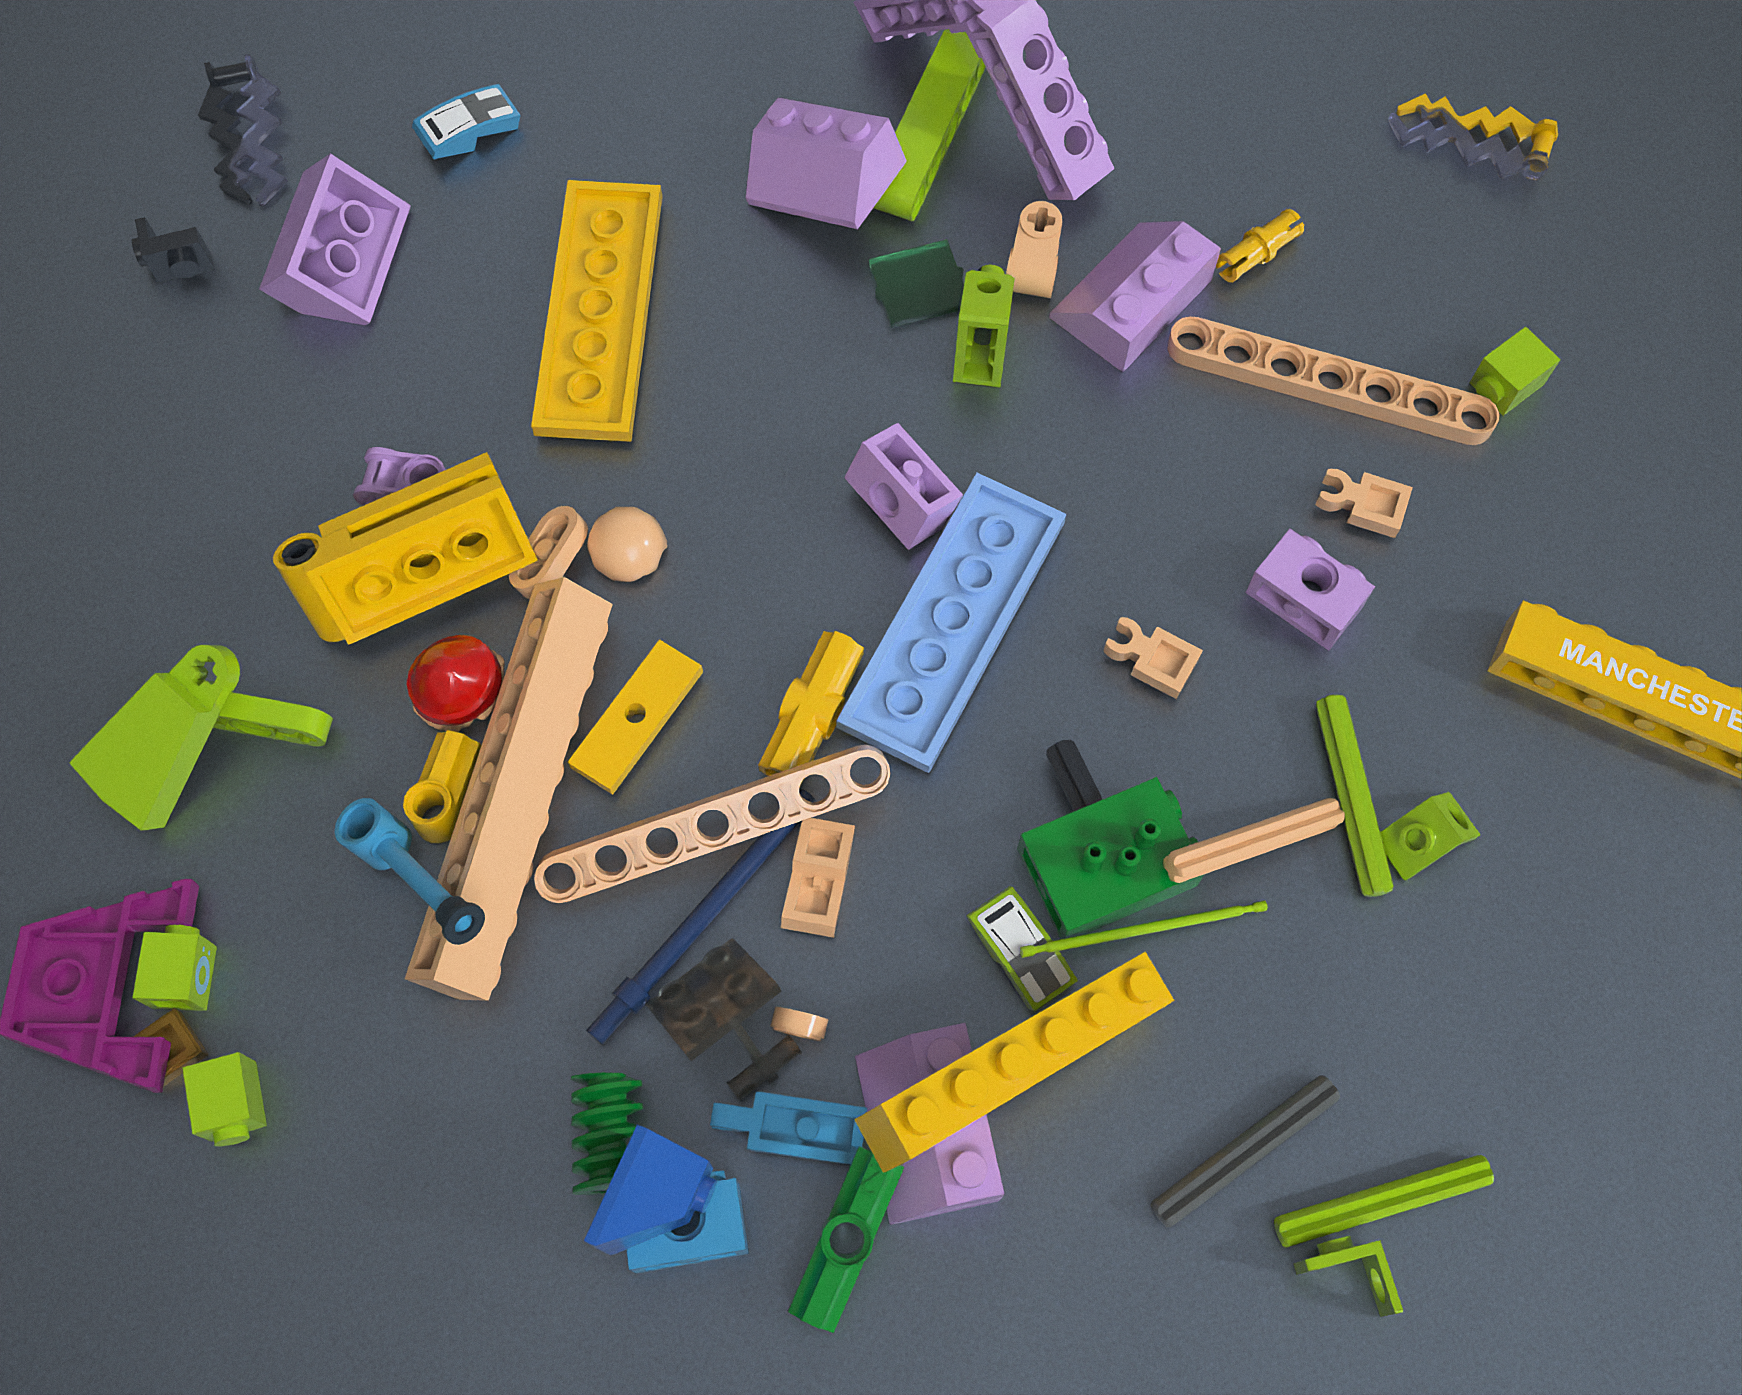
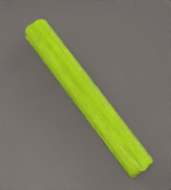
M1328 695L1317 701L1316 710L1340 808L1345 813L1344 824L1361 893L1367 897L1382 896L1391 892L1394 885L1348 702L1343 695Z
M1476 1155L1279 1215L1274 1219L1275 1232L1282 1246L1290 1247L1486 1187L1494 1182V1175L1486 1157Z

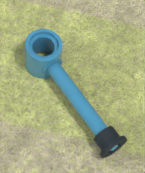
M371 798L358 799L342 811L335 825V837L342 846L376 870L392 868L436 912V921L442 926V934L449 943L461 945L471 941L478 935L485 922L483 909L475 903L466 902L460 896H452L408 853L412 842V834L406 824Z

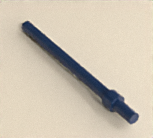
M800 789L799 793L805 800L817 802L810 793ZM799 822L759 835L632 979L626 977L612 992L615 998L586 1030L597 1042L603 1045L631 1012L635 1015L639 1013L651 999L648 993Z

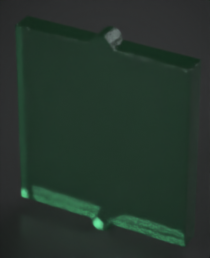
M947 239L869 259V266L877 286L875 297L878 300H882L891 328L960 310L964 289L962 280L964 270L962 267H957Z

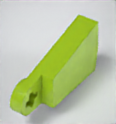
M198 645L193 647L169 673H154L69 762L104 803L141 831L165 827L228 695L235 689L239 681L240 666L235 654L222 645ZM205 662H215L212 669L213 673L217 676L215 681L205 680L209 673L204 667Z

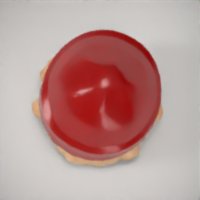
M454 635L438 640L424 649L415 658L409 669L406 685L414 712L435 729L442 731L450 730L458 733L460 729L470 727L476 718L485 720L493 712L504 679V658L473 636Z

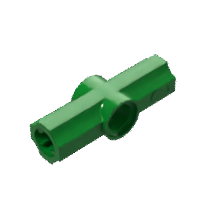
M858 1146L831 1211L822 1224L820 1236L787 1310L788 1313L818 1329L831 1333L835 1332L864 1261H866L872 1251L873 1240L904 1170L903 1165L883 1173L872 1151ZM849 1222L857 1225L863 1232L862 1243L852 1253H840L832 1247L829 1240L830 1235L837 1225Z

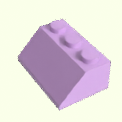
M777 98L753 130L746 200L749 205L858 229L907 160L889 118Z
M330 153L303 172L259 290L301 314L360 325L369 324L411 205Z
M1184 221L1138 223L1050 312L1049 318L1121 372H1124L1211 282L1221 248Z
M966 1023L910 1034L856 1055L855 1060L864 1104L868 1108L867 1112L972 1052ZM987 1115L982 1116L913 1159L901 1164L904 1166V1170L886 1211L889 1225L1000 1201L1004 1196V1189Z

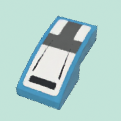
M496 84L469 91L435 106L414 119L412 128L432 158L438 159L475 151L477 137L518 129L521 115L501 86Z

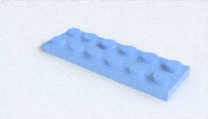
M976 473L837 718V728L930 773L1065 523L1066 513Z

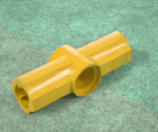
M823 631L801 678L796 677L785 694L779 711L778 719L780 721L758 764L760 772L771 776L814 761L822 740L830 738L836 727V720L844 707V694L864 655V647L857 644L852 637L837 631Z

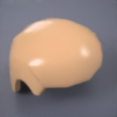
M615 507L598 517L589 533L587 548L594 568L612 581L633 582L657 569L664 549L667 548V540L660 524L650 514L637 507Z

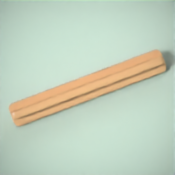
M1326 798L1174 850L1169 856L1164 858L1163 866L1168 871L1171 881L1181 883L1334 829L1338 824L1343 823L1345 813L1340 809L1339 802L1336 799Z

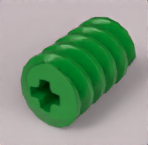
M600 1072L571 1076V1080L586 1087L578 1089L571 1094V1103L587 1110L573 1115L571 1125L588 1133L572 1139L571 1148L588 1156L572 1163V1172L587 1177L588 1180L573 1186L572 1194L605 1195L628 1145V1139L631 1138L637 1125L628 1122L627 1116L643 1109V1103L627 1099V1093L642 1087V1080L626 1076L624 1073Z

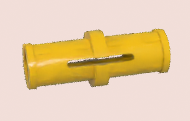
M1285 209L1279 216L1263 227L1256 226L1244 233L1241 242L1219 255L1216 269L1226 263L1230 265L1219 272V275L1225 281L1233 283L1255 265L1268 263L1275 258L1278 249L1303 234V222L1293 228L1289 227V225L1301 218L1299 214L1292 209Z

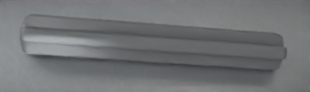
M1319 1075L1154 1199L1151 1207L1159 1221L1166 1227L1175 1225L1339 1101L1340 1094L1337 1088L1326 1076Z

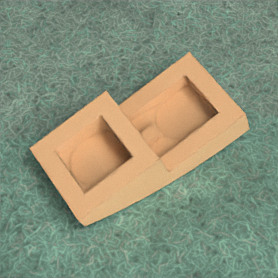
M808 818L802 821L793 857L792 874L781 917V928L834 938L855 825L816 818Z

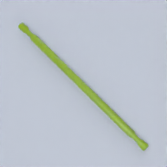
M1263 900L1247 906L1237 905L1049 941L1038 946L1028 945L1020 947V955L1022 958L1034 956L1036 953H1051L1241 916L1248 912L1258 913L1267 911L1268 906L1266 901Z

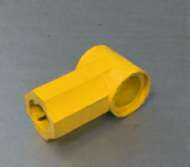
M450 730L443 733L437 732L418 783L409 788L404 796L403 808L406 816L421 838L430 843H443L451 840L482 746L480 742L472 740L465 734ZM436 805H444L441 813L436 817L423 819V815L429 808Z

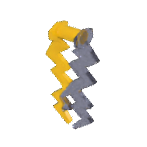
M1426 93L1399 105L1396 114L1391 113L1388 120L1402 147L1422 139L1428 153L1445 143L1451 142L1456 145L1466 167L1490 157L1500 179L1522 172L1526 179L1538 181L1548 171L1550 152L1553 143L1558 137L1557 121L1543 119L1535 124L1511 106L1496 117L1492 115L1486 106L1464 116H1458L1446 96L1432 104ZM1419 111L1421 124L1408 130L1398 116ZM1439 116L1443 126L1435 129L1430 120ZM1480 125L1486 138L1511 127L1518 144L1531 136L1533 146L1531 152L1524 157L1519 145L1507 152L1498 134L1476 144L1469 130Z

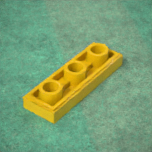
M659 639L568 760L570 768L613 795L703 673L702 665ZM641 714L645 716L638 723L629 722L634 715Z

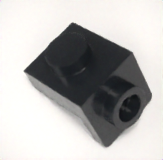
M145 217L135 219L138 234L137 238L132 239L135 257L141 267H149L158 283L178 278H190L199 273L215 270L212 254L196 227L156 236Z

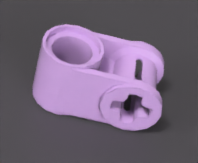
M383 447L368 448L364 457L368 465L362 485H358L355 488L353 497L359 504L364 506L446 469L437 457L429 454L421 455L398 452Z

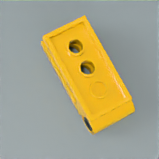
M488 452L318 525L322 538L315 533H301L292 536L279 545L273 555L274 565L318 636L327 642H337L345 639L348 645L538 561Z

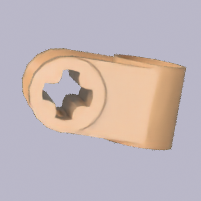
M1036 201L1028 204L1022 210L1014 248H1011L1006 274L1015 278L1013 292L1051 298L1059 258L1057 256L1059 238L1062 228V214L1052 203Z

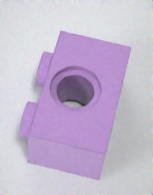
M899 423L863 441L844 477L908 550L942 530L963 496L958 488Z
M1289 529L1255 571L1245 593L1329 651L1363 608L1375 586L1366 581L1365 576L1355 567L1343 565L1325 553L1321 545L1308 536H1300L1292 529ZM1302 581H1312L1319 585L1322 591H1312Z

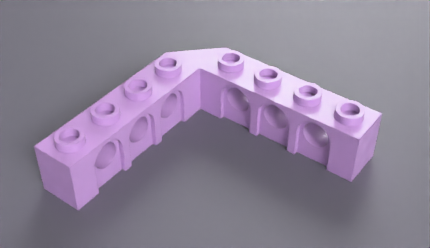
M855 0L853 2L874 43L888 41L897 35H903L904 39H909L916 33L925 32L927 36H932L939 30L949 29L951 33H967L978 57L982 58L992 78L999 100L1003 101L1018 131L1016 135L1020 143L1023 142L1038 172L1037 177L1048 200H1075L1115 169L1108 156L1106 141L1097 132L1088 113V103L1085 97L1078 91L1068 70V60L1057 47L1048 27L1047 15L1042 7L1037 4L1036 0ZM1023 49H1025L1026 52L1025 63L1023 61ZM1044 92L1046 94V105L1043 100ZM1064 136H1066V146H1064Z

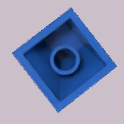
M637 1124L584 1242L606 1254L614 1255L690 1223L694 1211L703 1214L712 1198L717 1184V1180L710 1177L713 1166L707 1159Z

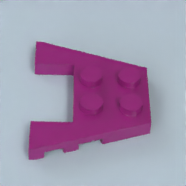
M181 879L171 882V888L150 894L140 891L124 896L123 902L96 910L89 906L21 926L0 1017V1035L7 1040L153 1093H162L171 1043L164 1037H115V1031L135 932H165V927L168 925L192 927L199 885L193 879Z

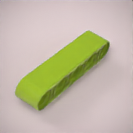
M949 29L943 31L895 131L907 162L873 207L874 209L910 221L916 219L986 68L982 58L978 57L966 32L951 33Z

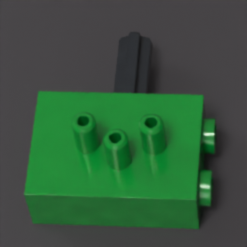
M1071 739L1062 740L1046 750V756L1074 812L1022 833L1017 850L1060 939L1088 934L1198 886L1204 874L1181 883H1176L1169 879L1168 871L1163 866L1164 858L1169 856L1172 851L1197 843L1198 840L1193 836L1188 838L1179 821L1182 819V811L1177 798L1171 790L1164 791L1157 777L1103 799L1074 741Z

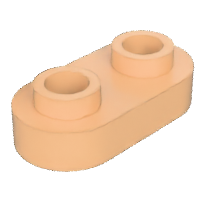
M560 506L554 508L541 518L528 539L538 561L509 573L510 583L525 598H531L535 584L562 578L577 552L583 546L588 534V526L572 507Z

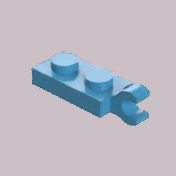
M756 1091L753 1108L714 1103L710 1126L713 1129L749 1133L747 1150L850 1165L858 1146L862 1147L864 1138L854 1119L866 1113L868 1108Z

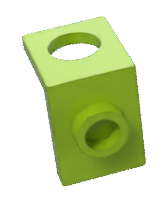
M1450 792L1431 796L1380 832L1386 856L1403 880L1412 878L1457 846L1481 836Z
M1351 1236L1317 1244L1320 1256L1293 1263L1296 1275L1362 1259L1380 1316L1403 1312L1381 1240L1355 1247Z

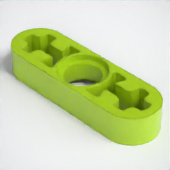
M231 692L213 728L309 746H324L333 718L327 713L312 707Z

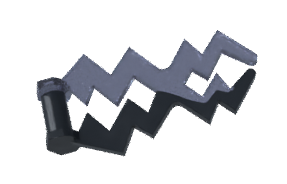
M250 54L244 55L245 62L214 68L210 62L204 63L210 85L198 116L200 120L215 124L208 133L209 136L231 149L227 156L214 168L216 174L226 177L219 187L222 191L246 204H251L253 202L252 198L240 186L253 179L251 175L238 168L249 158L255 161L248 169L250 174L267 181L256 197L259 206H264L288 182L286 177L272 170L273 167L283 160L282 156L261 146V143L282 124L280 118L264 110L281 92L278 87L260 75L255 60ZM250 81L239 90L241 95L249 97V99L236 111L239 116L255 124L243 136L231 133L241 123L239 118L221 110L234 97L232 92L222 89V86Z

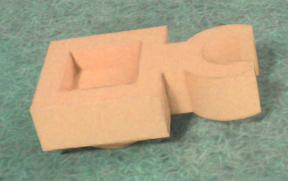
M1328 469L1322 483L1336 488L1338 494L1321 491L1315 505L1325 511H1337L1342 508L1350 510L1347 520L1348 524L1396 538L1401 529L1413 487L1366 472L1363 473L1358 484L1352 482L1345 472L1339 469Z
M1120 617L1116 631L1126 635L1130 642L1118 644L1108 638L1103 650L1104 653L1113 660L1126 661L1130 659L1136 662L1131 676L1177 699L1203 650L1159 627H1156L1151 638L1142 634L1140 626L1135 621Z

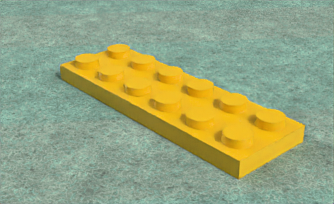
M568 180L531 424L534 436L632 442L663 197L661 185Z

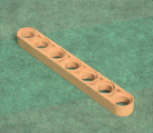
M1189 316L1175 322L1170 332L1167 350L1170 357L1183 366L1465 445H1478L1489 439L1499 422V411L1496 405L1490 399L1481 395L1214 321ZM1185 333H1193L1202 339L1204 345L1199 349L1189 350L1182 347L1177 338ZM1230 346H1240L1248 352L1250 359L1243 363H1235L1226 357L1224 350ZM1277 359L1289 360L1295 365L1297 372L1290 376H1282L1273 370L1271 362ZM1323 372H1333L1342 378L1344 385L1339 389L1326 388L1320 383L1318 375ZM1371 385H1380L1389 391L1391 399L1383 403L1376 402L1367 395L1366 388ZM1419 398H1427L1433 401L1438 408V414L1425 416L1415 409L1413 401ZM1467 411L1479 413L1484 418L1486 427L1483 429L1468 427L1461 418L1462 413Z
M870 745L855 746L553 850L546 854L538 864L534 877L536 889L548 901L555 903L568 902L872 797L883 791L888 784L890 778L889 764L884 754L876 747ZM860 757L874 758L880 764V774L870 784H859L850 776L851 765ZM809 775H821L830 784L829 793L821 801H807L799 793L800 783ZM759 792L771 793L779 801L777 813L769 819H758L748 809L749 800ZM714 809L725 814L729 824L723 834L710 837L704 835L699 830L697 825L698 818L707 810ZM659 827L670 829L677 837V846L668 854L654 853L650 850L646 841L650 831ZM606 845L618 846L624 851L627 862L618 871H604L596 862L595 855L597 851ZM553 863L567 864L573 869L576 880L567 889H555L545 879L547 867Z

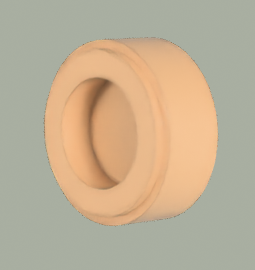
M775 1007L770 1026L773 1027L772 1030L784 1034L821 1041L825 1037L828 1019L797 1010Z

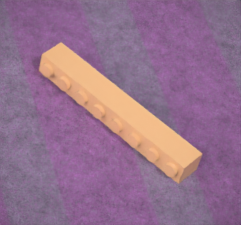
M565 577L538 583L534 586L437 882L452 896H460L466 902H472L480 906L485 913L484 925L478 935L471 941L461 945L451 944L442 934V926L435 918L436 912L428 906L405 976V980L459 1000L489 1001L491 991L499 981L501 959L507 940L517 924L516 911L523 889L533 873L532 860L539 838L548 825V809L555 787L561 781L564 773L563 761L570 739L576 733L579 725L578 713L585 691L591 685L594 677L593 665L599 646L604 641L608 632L607 621L613 604Z

